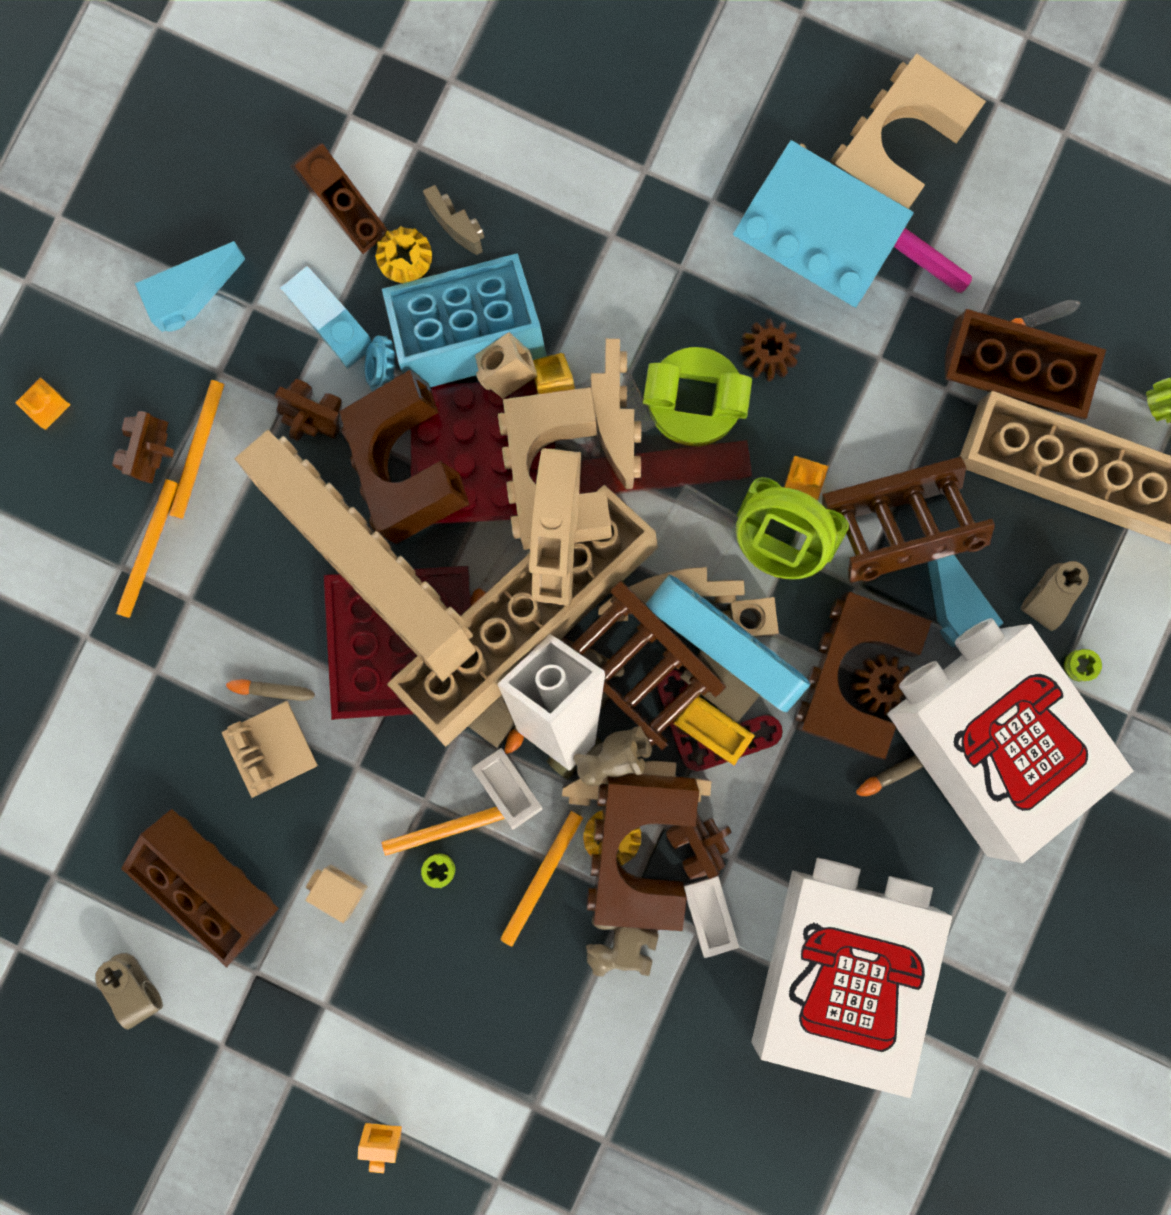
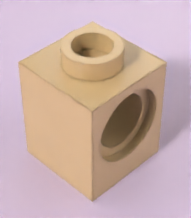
M510 332L475 355L479 370L476 372L479 382L486 390L492 389L501 398H505L537 377L530 350Z
M774 597L731 602L727 605L728 611H722V613L755 638L774 636L779 633ZM743 610H751L757 615L758 623L754 629H747L741 624L740 614Z
M330 864L323 871L317 869L306 885V889L310 890V893L305 901L344 923L350 918L368 886Z

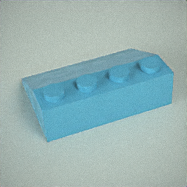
M790 140L754 197L733 235L856 308L914 212Z
M518 253L382 289L402 374L411 370L428 382L430 387L475 376L476 372L479 371L475 355L508 332L530 350L533 360L547 356L541 326Z

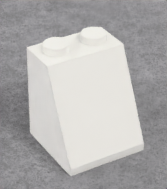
M549 634L498 683V687L518 732L569 771L576 765L573 757L577 754L586 755L595 745L605 679L604 670Z

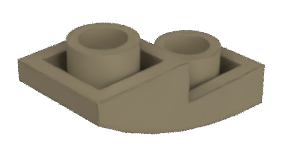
M436 185L423 190L426 204L441 227L468 251L475 255L482 253L480 240L485 237L477 219L470 220L464 209L456 213L447 193L441 196Z

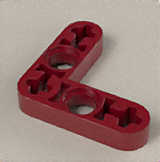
M672 670L657 685L663 709L675 699L672 692L665 693L663 686L668 684L669 676H673L675 681L681 680L683 682V687L679 689V694L689 685L680 677L683 674L681 671ZM762 715L738 723L742 727L748 726V731L751 733L761 729L760 722L762 721L767 726L773 725L775 730L770 733L771 740L767 742L764 737L752 739L755 746L752 748L747 746L741 757L778 744L783 734L782 725L779 720L773 716ZM674 721L669 725L683 764L690 770L704 771L727 763L726 760L696 739L697 747L699 749H706L707 755L702 757L703 763L701 765H697V762L694 760L689 761L687 755L692 753L691 744L687 741L682 745L680 737H688L690 735L674 725Z

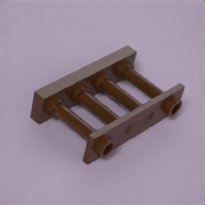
M961 456L822 495V505L826 509L841 513L849 523L846 535L855 556L849 557L848 579L850 583L860 580L870 581L885 573L966 551L976 552L990 545L995 526L993 520L988 519L975 523L959 489L963 488L966 465ZM940 494L946 496L960 525L959 528L941 533L925 502V498ZM911 504L925 537L905 542L890 508ZM874 513L878 517L890 547L870 552L855 518Z
M620 580L610 590L615 596L610 601L612 605L573 644L565 637L560 641L583 656L622 615L626 617L631 612L641 622L636 627L639 631L601 667L605 673L603 691L638 726H641L652 747L657 744L663 750L668 744L667 739L661 733L700 694L705 696L710 692L716 698L726 686ZM658 639L667 648L663 653L665 657L623 696L609 680L648 641L653 643ZM684 665L693 674L689 679L691 683L650 723L635 706L675 667L679 669Z

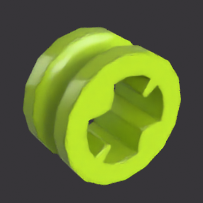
M1075 650L1065 658L1064 670L1067 676L1074 681H1091L1101 673L1102 661L1099 655L1092 650ZM1078 657L1080 658V660H1089L1090 663L1086 666L1088 670L1087 674L1086 671H1077L1076 668L1080 665L1079 661L1077 660Z
M442 853L434 854L423 863L421 868L422 878L428 886L442 888L453 879L455 864L448 855ZM435 861L438 865L443 863L447 865L448 870L444 872V874L448 875L446 879L442 880L439 876L435 878L430 876L429 871L433 869V867H430L432 862Z

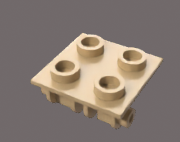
M288 701L244 722L234 723L228 726L227 730L221 732L251 798L318 766Z

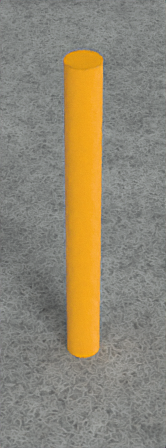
M210 381L169 516L178 519L184 518L225 384L221 382Z
M165 479L117 608L116 614L130 618L179 483Z
M496 806L383 841L382 848L385 856L505 818Z
M570 811L503 932L500 940L505 944L513 946L583 820L584 817L576 812Z

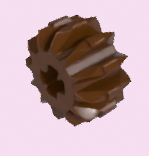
M770 318L766 320L764 328L756 322L751 327L752 333H744L742 341L746 345L740 347L739 355L747 357L742 364L745 369L752 366L755 367L753 372L754 378H758L762 371L765 372L767 381L773 380L775 372L784 378L788 374L787 367L794 368L798 361L793 355L798 354L801 348L799 345L792 343L797 337L796 332L784 333L787 326L785 322H781L777 329L774 328V323ZM765 345H770L771 350L776 351L774 356H770L768 350L764 349Z
M878 654L875 663L870 658L863 660L866 671L861 669L854 671V675L862 679V683H854L851 687L852 690L863 691V694L856 699L858 704L870 700L867 712L875 713L880 708L881 714L886 716L891 711V706L894 709L902 702L901 699H906L899 685L904 680V675L909 673L911 669L908 665L897 669L899 665V657L897 656L891 657L887 663L885 655ZM887 678L890 682L886 685L887 691H878L877 686L881 683L880 679Z

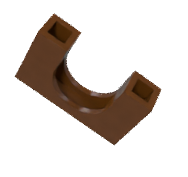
M406 371L339 411L343 423L341 431L349 443L352 452L350 460L353 468L359 475L362 485L360 486V493L368 504L371 514L369 523L374 532L377 531L382 537L398 544L469 505L460 474L442 461L405 481L392 483L390 480L388 458L397 439L409 429L439 413L429 383L413 371Z
M847 592L842 595L841 599L836 598L832 605L829 618L834 619L830 632H824L819 642L817 651L822 653L818 667L812 666L807 679L811 683L809 686L810 690L806 701L800 700L794 716V720L798 721L796 729L878 759H886L896 726L894 723L858 711L844 699L838 685L839 665L845 654L861 643L876 644L910 657L920 656L932 621L852 592Z
M628 773L620 777L607 776L606 784L602 783L599 785L597 806H603L602 819H595L594 841L600 842L598 854L592 853L590 876H596L595 888H588L587 910L593 911L594 925L683 932L687 900L684 883L636 877L620 865L616 855L624 837L640 826L666 824L695 827L699 800V788L695 778Z

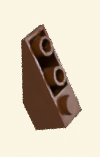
M323 143L316 144L290 165L313 197L362 254L385 236L388 229Z

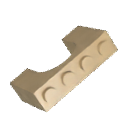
M917 53L908 65L904 62L899 65L890 79L894 83L888 92L884 89L879 92L870 106L874 110L868 119L863 116L860 118L850 133L854 139L848 147L841 144L830 161L834 166L907 209L911 207L925 184L899 167L887 156L881 141L882 128L889 122L899 118H916L926 122L957 143L986 102Z
M591 387L503 399L505 413H499L498 420L501 436L508 435L509 447H502L505 469H512L513 481L507 482L509 503H516L518 516L511 517L514 539L521 538L524 550L530 549L536 484L529 476L531 463L536 454L550 443L597 435ZM606 491L579 494L578 525L575 529L574 543L612 538Z

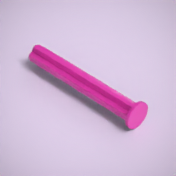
M904 228L894 247L957 293L964 292L971 283L972 276Z

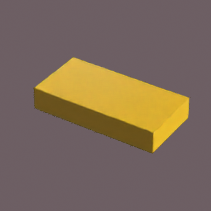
M564 353L533 360L537 373L534 381L538 394L575 389L573 377Z
M699 696L673 723L733 766L755 736Z

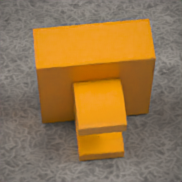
M41 377L15 402L32 420L45 430L71 405Z
M794 456L784 488L799 490L818 501L829 466Z
M365 1123L358 1146V1159L370 1160L369 1172L384 1173L385 1162L395 1163L401 1141V1126Z

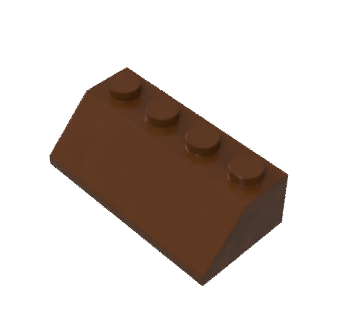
M965 309L955 319L945 353V379L987 392L994 391L1028 404L1085 420L1089 413L1106 349Z
M173 809L169 810L140 834L121 868L226 968L261 932L279 909L268 894L256 888L246 878L240 868L233 866L226 860L213 843L206 841L193 829L191 823L186 818L179 816Z

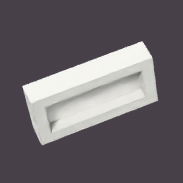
M502 748L471 768L512 830L543 810Z
M716 876L710 880L705 878L685 884L687 903L703 957L707 958L739 948L719 877Z

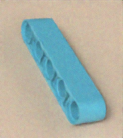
M669 574L646 602V606L657 617L783 712H788L811 685L809 680L792 665L673 575Z

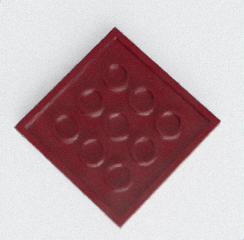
M529 381L505 398H501L492 389L486 390L480 382L441 384L430 387L439 413L411 428V477L442 461L460 474L469 501V505L436 523L511 520L512 516H518L516 503L510 504L508 498L507 482L513 481L512 469H505L502 447H509L508 435L501 436L498 414L505 413L503 399L538 395L535 381ZM555 442L550 443L543 448L555 449ZM541 450L534 457L529 471V476L535 484Z
M469 566L414 569L415 575L421 582L426 581L441 597V602L447 609L452 607L462 616L471 607ZM340 574L324 575L331 720L414 714L388 686V683L412 662L417 655Z

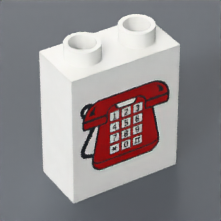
M993 618L974 625L956 639L955 645L962 653V656L944 670L937 661H934L907 676L899 685L906 699L887 713V715L986 856L1024 863L1134 771L1031 624L999 628Z
M817 858L813 875L792 870L751 1043L761 1060L911 1098L952 916L929 905L933 887L889 876L885 894L857 887L861 869L840 862Z

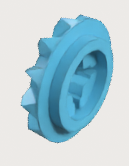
M376 336L367 348L365 378L372 392L394 379V368L396 367L394 358L396 354L393 351V343L391 340H388L387 336Z

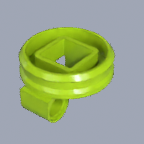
M702 347L684 348L670 354L661 363H650L648 365L643 404L648 405L652 421L660 432L669 439L688 446L707 445L724 437L736 424L738 418L746 419L752 378L739 374L730 360L714 350ZM679 378L716 384L712 416L674 410Z
M760 477L753 481L736 515L738 520L735 532L741 551L759 570L777 578L802 579L818 573L827 562H831L846 535L849 523L841 513L826 509L810 495L799 490L781 487L772 479ZM771 519L807 536L800 550L765 534Z

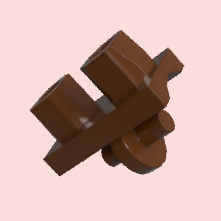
M295 379L287 389L283 387L278 388L275 393V398L278 399L276 411L283 416L281 423L291 427L289 432L291 439L299 441L304 433L315 437L317 432L335 439L339 432V411L342 410V399L331 393H325L318 404L309 400L313 394L312 387L299 379Z
M138 411L136 417L124 418L121 430L123 436L130 438L128 450L119 449L115 452L112 463L113 467L121 470V473L152 484L156 468L159 469L162 456L167 458H173L175 450L165 446L168 437L166 430L169 422L142 411Z
M697 812L695 827L673 825L666 832V836L675 849L688 842L693 848L695 854L683 861V867L690 879L707 875L710 880L720 874L719 871L726 866L721 855L730 850L724 840L725 837L732 833L729 825L718 829L712 817L703 822Z

